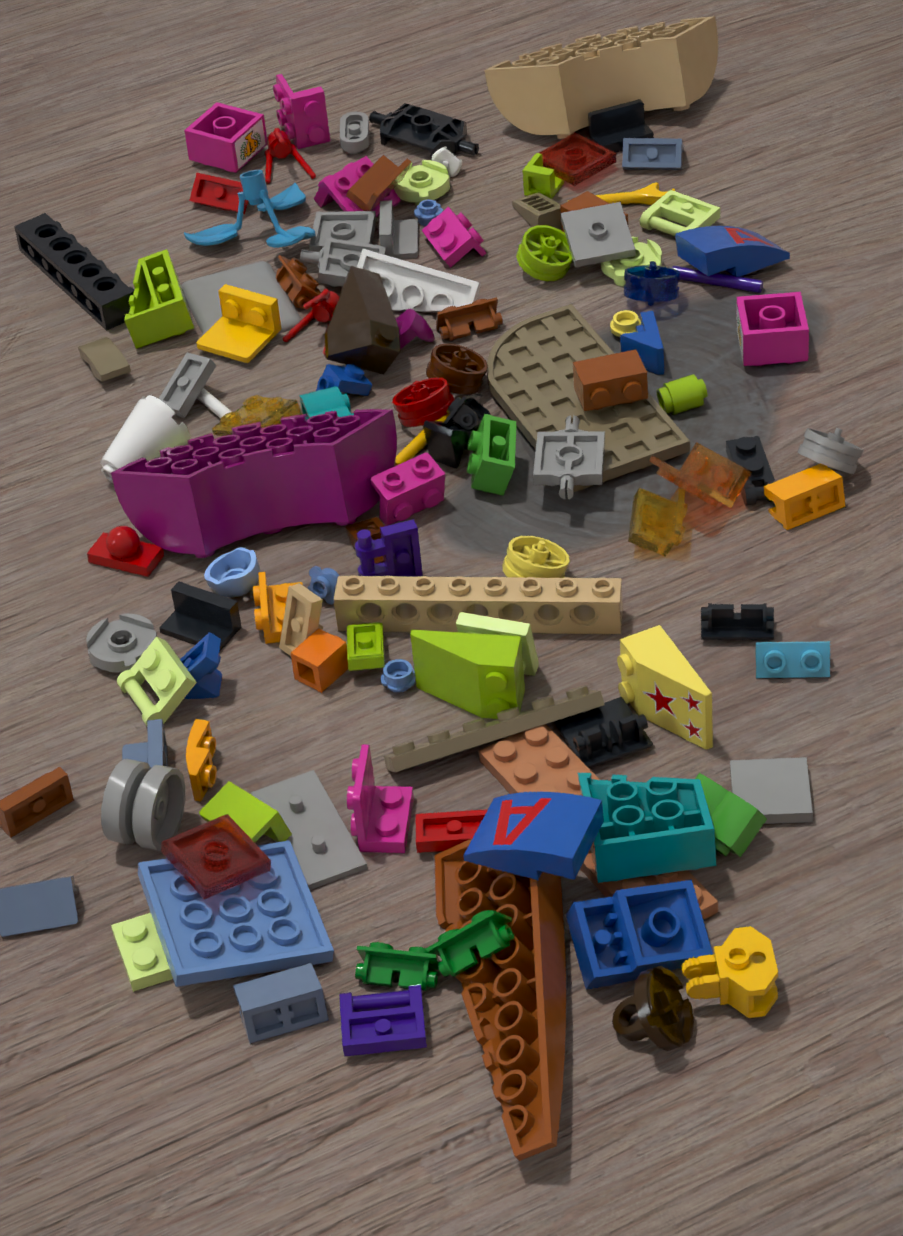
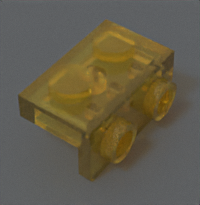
M639 488L633 497L628 542L666 557L673 545L678 546L681 543L685 534V527L682 526V521L688 505L684 503L685 490L678 488L671 500Z

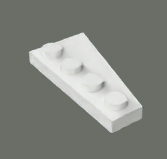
M362 249L357 268L380 274L393 311L405 312L407 309H413L416 312L437 313L450 306L460 307L472 304L476 301L481 287L479 282L366 249Z

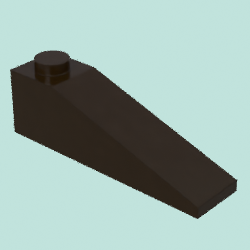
M351 266L341 289L339 301L332 313L333 317L325 332L326 359L345 365H355L361 369L384 375L400 353L399 327L380 274Z

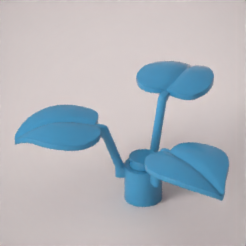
M251 170L240 175L243 192L238 193L239 206L235 224H222L192 234L184 232L187 240L198 245L208 246L228 241L238 235L237 231L242 228L245 200H248L250 205H257L258 211H268L277 235L271 236L266 240L268 246L274 248L286 247L316 236L315 230L309 227L298 226L287 231L280 227L273 209L284 210L305 202L306 196L299 189L298 185L294 183L270 199L263 170Z

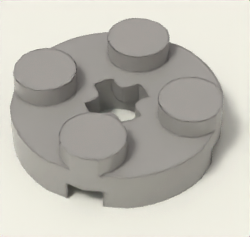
M120 614V620L110 623L108 618L91 628L86 640L92 666L109 672L121 673L133 667L157 636L152 622L137 614Z

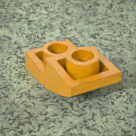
M195 719L186 747V762L194 801L200 802L208 788H212L215 784L217 776L216 766L212 763V758L216 751V739L212 737L210 722L201 719Z

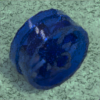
M650 261V265L633 266L625 269L624 280L626 284L624 285V296L627 298L648 302L650 306L654 305V302L671 301L679 298L678 283L680 282V271L670 267L656 266L655 261Z

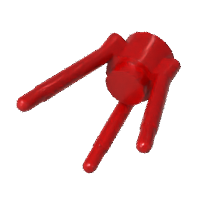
M275 128L267 137L268 149L265 151V182L267 184L271 182L273 158L282 159L286 158L289 154L294 156L312 179L316 178V174L299 154L296 146L291 144L287 133L279 128Z
M324 289L320 295L303 305L304 309L312 307V310L283 337V341L288 342L313 318L320 322L331 321L332 313L340 297L336 293Z

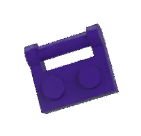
M421 985L409 986V990L359 996H352V992L339 994L344 1057L427 1048Z

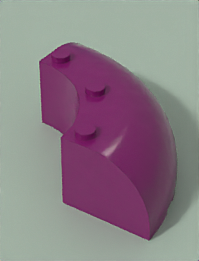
M390 409L355 410L353 412L354 415L338 417L337 411H329L308 419L306 414L281 418V424L264 428L261 427V422L231 428L232 435L214 439L211 433L188 440V445L174 448L167 447L160 450L161 457L148 462L146 458H140L113 471L111 476L116 495L125 514L144 537L165 550L176 553L195 554L196 558H205L212 556L215 550L259 533L274 534L282 531L285 527L303 524L336 522L337 525L344 526L356 522L357 517L371 509L380 500V495L371 485V477L395 466L397 432L394 413Z

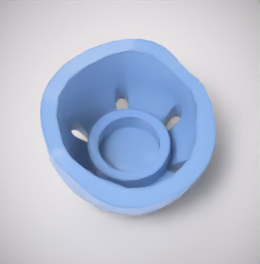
M239 547L216 558L207 567L204 574L208 586L217 594L229 598L240 597L250 592L253 586L257 584L259 580L258 572H260L255 551Z

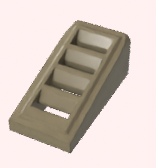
M538 192L512 201V206L531 227L548 225L557 229L562 228L560 204Z

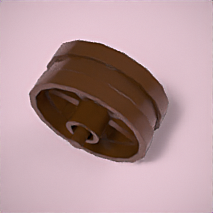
M440 344L433 348L430 356L431 361L426 368V376L429 379L436 377L446 379L450 387L449 391L457 394L470 395L477 393L481 389L483 377L488 369L487 362L483 356L474 350L456 344Z

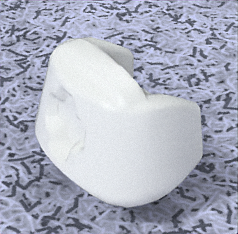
M447 147L437 150L431 158L432 161L439 162L447 168L449 177L456 176L462 166V160H459L453 153L447 150Z

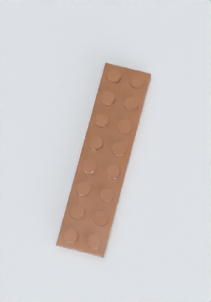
M546 724L510 735L479 751L480 762L510 794L542 791L581 795L578 772L591 773L592 779L600 780ZM589 850L580 868L605 897H612L616 890L692 880L703 920L718 913V901L688 870L598 883L591 850Z

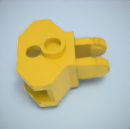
M751 926L734 928L722 946L713 947V955L688 958V960L682 963L683 975L686 976V979H690L685 986L686 992L694 1000L719 998L720 1005L729 1004L746 1017L755 1018L766 1016L778 999V991L775 980L778 978V968L771 940Z

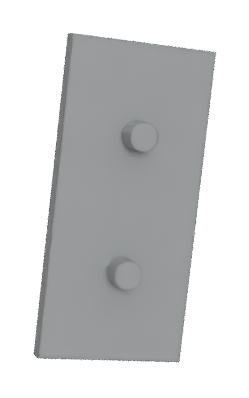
M314 770L251 792V795L277 810L291 831L292 835L286 841L290 840L310 890L367 869L366 861Z

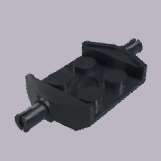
M404 103L393 113L390 112L387 115L376 111L370 113V123L381 125V145H386L392 138L399 142H405L421 149L429 150L431 158L437 150L443 147H447V150L453 154L462 151L475 156L479 151V144L466 141L467 124L465 121Z

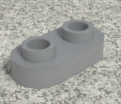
M350 112L340 118L341 148L350 154L361 153L369 146L368 116L362 112Z

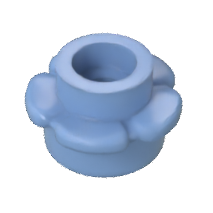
M427 199L417 205L414 215L417 217L419 224L427 226L432 219L443 212V209L436 201Z
M395 659L389 661L383 668L381 683L383 686H388V689L393 692H404L416 682L415 671L406 660Z

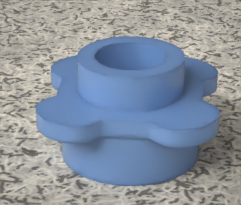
M318 566L312 567L309 570L311 583L308 589L321 599H324L328 604H334L333 599L339 574L331 568L321 570Z

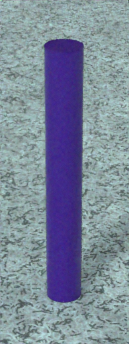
M673 266L671 269V278L758 293H761L763 289L762 280L720 273L707 276L700 270Z

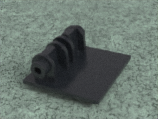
M622 697L605 702L603 706L554 721L571 750L588 768L653 747L652 741L644 731V729L648 728L646 717L644 714L637 715L632 713Z

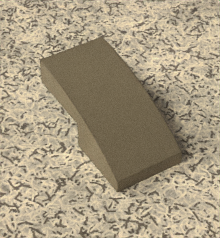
M107 337L78 347L81 359L90 364L93 376L102 382L131 372L130 365L121 351Z

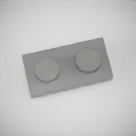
M187 352L159 399L167 404L176 413V416L185 418L214 371L215 363L211 358Z

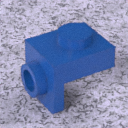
M327 364L323 375L318 381L316 391L337 386L341 393L368 396L373 385L365 377L364 371L355 365L347 364L344 367Z

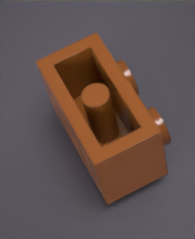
M636 349L573 362L574 389L584 411L599 410L604 407L648 399L647 371Z

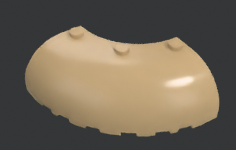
M715 16L682 19L680 23L670 24L666 27L665 22L655 23L654 25L642 27L641 31L638 30V26L616 30L617 33L604 36L603 39H601L600 34L575 39L576 43L568 44L565 48H562V44L558 43L541 48V51L525 53L519 56L520 60H516L512 64L510 60H506L484 70L488 90L498 110L514 126L531 134L557 135L558 139L572 137L575 131L589 126L588 114L590 112L641 99L644 103V111L673 108V111L686 110L690 108L691 103L700 99L707 92L714 78L718 58V33Z

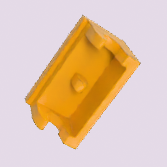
M821 463L763 486L764 495L775 504L774 507L768 509L769 513L783 524V528L786 530L846 507L842 476Z

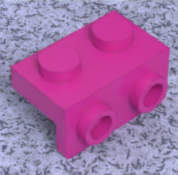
M449 206L422 229V232L450 268L473 248L482 257L487 253L481 246L484 239L472 227L471 222L462 212L456 215Z
M423 453L371 477V485L380 495L379 518L388 526L398 521H404L411 515L426 508H432L444 500L445 473L429 453Z

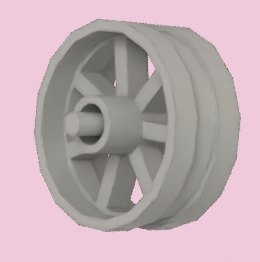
M836 427L834 433L829 432L828 434L807 428L804 434L805 439L803 444H800L798 453L816 461L817 465L821 463L830 469L834 468L854 474L857 468V461L861 458L864 449L845 441V438L841 436L843 430Z

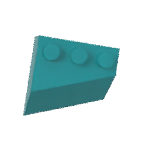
M578 772L581 796L602 800L604 822L590 848L598 883L717 866L714 826L700 779L652 777L647 782L627 781V775L612 774L611 780L592 779L591 773Z

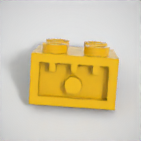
M225 284L218 290L222 317L196 342L197 348L240 362L249 363L282 329L278 299Z

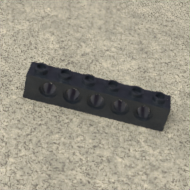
M46 213L14 226L19 251L106 331L125 323V315L129 314L130 311L129 298L133 295L134 289L122 282L117 273H112L102 260L95 258L87 247H83L76 240L73 234L67 233L58 221H54Z

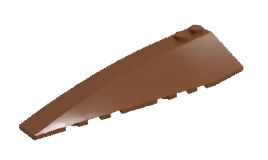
M470 839L435 855L436 917L439 926L445 929L446 932L463 928L471 923L473 916L486 910H494L512 918V921L507 924L514 934V939L509 941L510 945L486 959L481 958L477 948L473 949L478 964L463 971L456 978L463 987L461 994L476 1040L482 1045L484 1051L482 1058L494 1082L492 1089L495 1098L501 1103L504 1112L502 1119L514 1156L521 1161L557 1146L566 1040V957L561 876L542 872L539 880L464 861L463 855L472 840Z

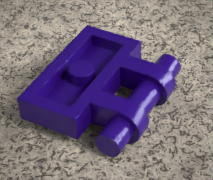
M414 519L380 527L381 538L376 540L371 539V532L364 529L357 533L358 541L355 543V551L361 563L358 567L359 576H423L418 527ZM384 557L383 563H374V558Z

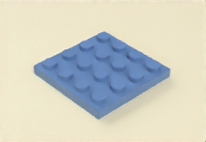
M290 840L255 845L250 848L241 847L138 863V876L176 987L290 969L309 963L315 965L333 962L334 949Z

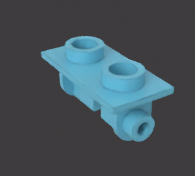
M830 641L756 642V678L830 677Z

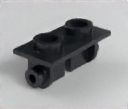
M467 395L462 399L457 397L448 407L446 412L449 416L444 423L451 424L456 422L466 430L479 427L484 414L490 415V412L478 402L483 395Z
M708 603V607H701V640H774V607H767V603L741 604V613H734V604Z

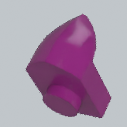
M407 309L399 317L395 318L399 327L400 350L416 336L426 342H433L435 340L429 324L415 310Z

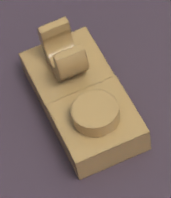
M300 583L288 587L279 646L281 650L290 656L291 652L318 628L323 630V626L319 624L323 599Z

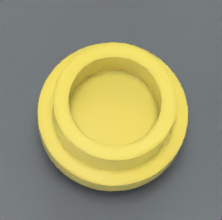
M619 311L613 316L610 330L618 337L625 333L636 332V326L641 325V320L633 311Z

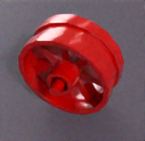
M436 377L415 381L412 385L398 392L393 397L392 403L395 410L398 411L400 423L404 427H417L424 425L425 420L436 421L447 415L446 411L454 401V397L449 391L450 387L447 380Z

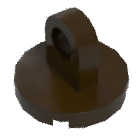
M662 966L641 972L635 982L634 995L623 1000L613 1013L612 1024L615 1031L630 1041H639L649 1037L658 1048L665 1051L684 1046L683 1044L689 1042L692 1038L694 1016L691 1002H689L688 998L683 1000L679 992L680 989H683L681 981L672 971ZM637 1012V1020L634 1024L628 1026L631 1017Z

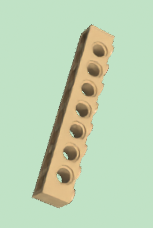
M338 576L333 599L338 631H347L348 625L380 622L383 624V632H411L412 629L458 632L456 622L460 612L529 623L532 633L621 634L622 578Z

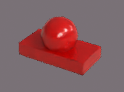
M117 526L109 533L103 532L87 552L89 563L149 577L164 557L163 548L140 541L136 531L129 526Z

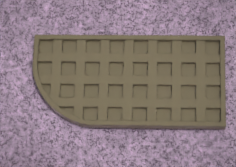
M569 304L530 317L511 327L494 344L487 360V381L491 394L509 417L516 421V426L535 450L537 432L565 430L566 418L571 415L573 424L574 415L580 420V430L588 432L605 431L602 482L690 452V440L649 393L648 399L638 400L633 403L604 407L599 410H583L574 389L573 362L615 353L576 308ZM574 485L573 492L583 490L593 485Z

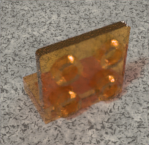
M697 442L680 470L654 456L649 460V462L659 467L656 474L714 507L720 502L732 508L752 473Z

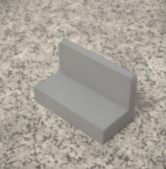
M392 200L380 201L379 238L380 246H386L385 255L397 259L417 258L418 220H394Z

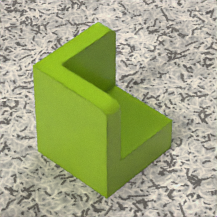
M536 153L522 170L525 196L539 192L553 199L564 184L563 176L555 175L554 169L543 167V157L540 153Z

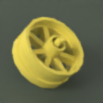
M519 536L509 542L507 556L504 558L502 568L507 577L564 578L570 560L567 552L554 542L535 536Z

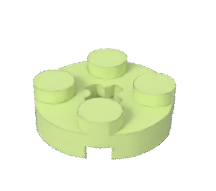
M422 160V165L412 166L411 163L403 180L394 190L401 200L415 202L416 205H419L423 200H435L450 190L448 170L443 164L431 160Z
M632 237L635 246V256L601 262L603 273L609 278L614 279V283L618 286H628L632 282L659 277L661 274L662 250L656 242L647 239L646 244L638 242V237Z

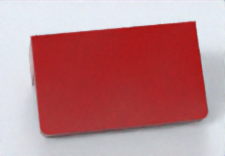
M196 173L189 201L238 213V193L243 192L242 185L239 181ZM245 200L243 214L246 212L248 200Z

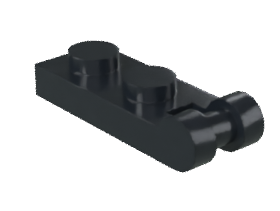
M759 436L727 440L726 453L745 506L754 505L758 500L767 499L768 502H773L764 495L763 486L776 481Z

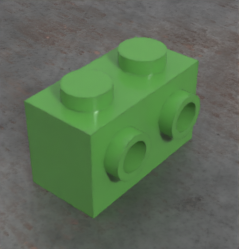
M484 414L478 431L473 430L470 435L468 450L473 451V454L470 455L467 473L472 474L471 488L504 495L515 469L516 421Z

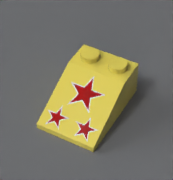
M658 625L620 639V655L617 657V663L621 672L622 682L618 684L620 696L626 704L630 703L638 715L644 714L648 721L706 750L712 748V692L663 628Z

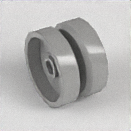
M131 759L120 761L108 779L103 796L101 825L105 837L113 842L133 844L136 841L142 848L157 851L165 850L174 840L183 817L186 786L181 771L177 768L155 765L151 768L147 762Z

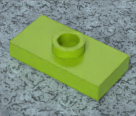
M375 622L347 626V661L349 671L384 668V633L382 623Z

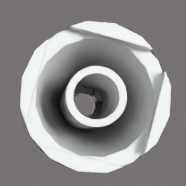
M148 395L146 398L142 397L137 402L101 459L103 467L101 472L106 479L113 483L111 476L113 471L140 458H146L147 462L161 457L160 450L167 447L174 448L188 445V440L191 439L186 425L182 422L178 426L172 418L176 413L167 404L151 395Z

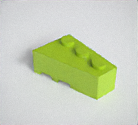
M165 249L138 259L133 280L135 289L133 295L129 298L130 311L129 314L125 315L124 319L136 349L194 329L183 290L168 250Z

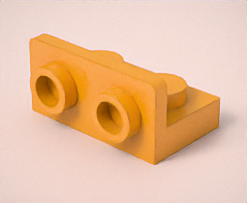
M258 572L259 585L253 586L255 607H261V609H254L256 630H263L265 644L277 643L281 639L288 587L298 583L303 585V582L268 586L266 572Z

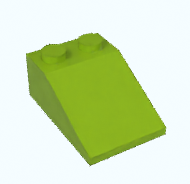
M411 630L410 636L416 688L481 718L498 719L497 713L515 707L519 708V712L521 711L525 693L521 636Z

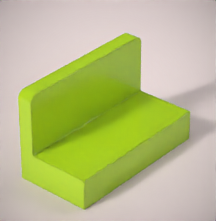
M230 781L199 811L203 820L247 848L252 847L263 834L276 842L286 841L292 835L277 810Z

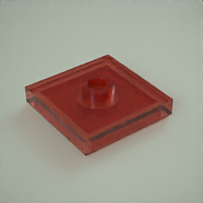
M577 133L539 152L543 157V167L554 169L556 177L573 186L616 163V153Z
M228 814L161 842V852L204 900L266 873L271 869V860Z

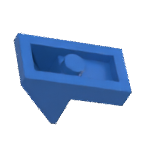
M640 312L641 325L636 326V332L625 333L620 336L621 352L636 349L646 370L662 375L664 374V348L654 312Z
M210 632L180 659L197 682L184 699L217 698L220 695L222 673L217 670V667L221 660L219 655L221 639Z

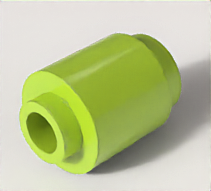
M694 374L664 383L662 388L656 390L660 407L666 414L672 412L673 415L703 406L704 398L708 396L703 379H697Z

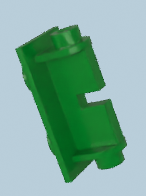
M494 910L482 911L473 916L471 923L463 928L449 930L438 937V942L427 947L426 950L441 957L442 961L438 962V968L444 977L449 975L455 977L478 964L473 949L477 948L481 958L486 959L510 945L509 941L514 939V934L507 924L512 921V918Z
M372 942L369 947L357 946L356 950L364 964L357 963L355 978L362 980L363 984L392 987L394 972L400 973L399 988L409 989V986L421 985L423 991H428L429 987L436 988L438 972L432 971V969L439 970L438 962L440 960L436 954L427 952L426 948L410 947L409 951L393 950V946L380 942Z

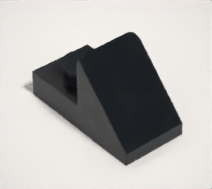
M425 420L423 425L428 452L436 462L452 468H458L463 450L468 448L472 431L478 430L474 428L466 430L456 422L445 424L442 421Z

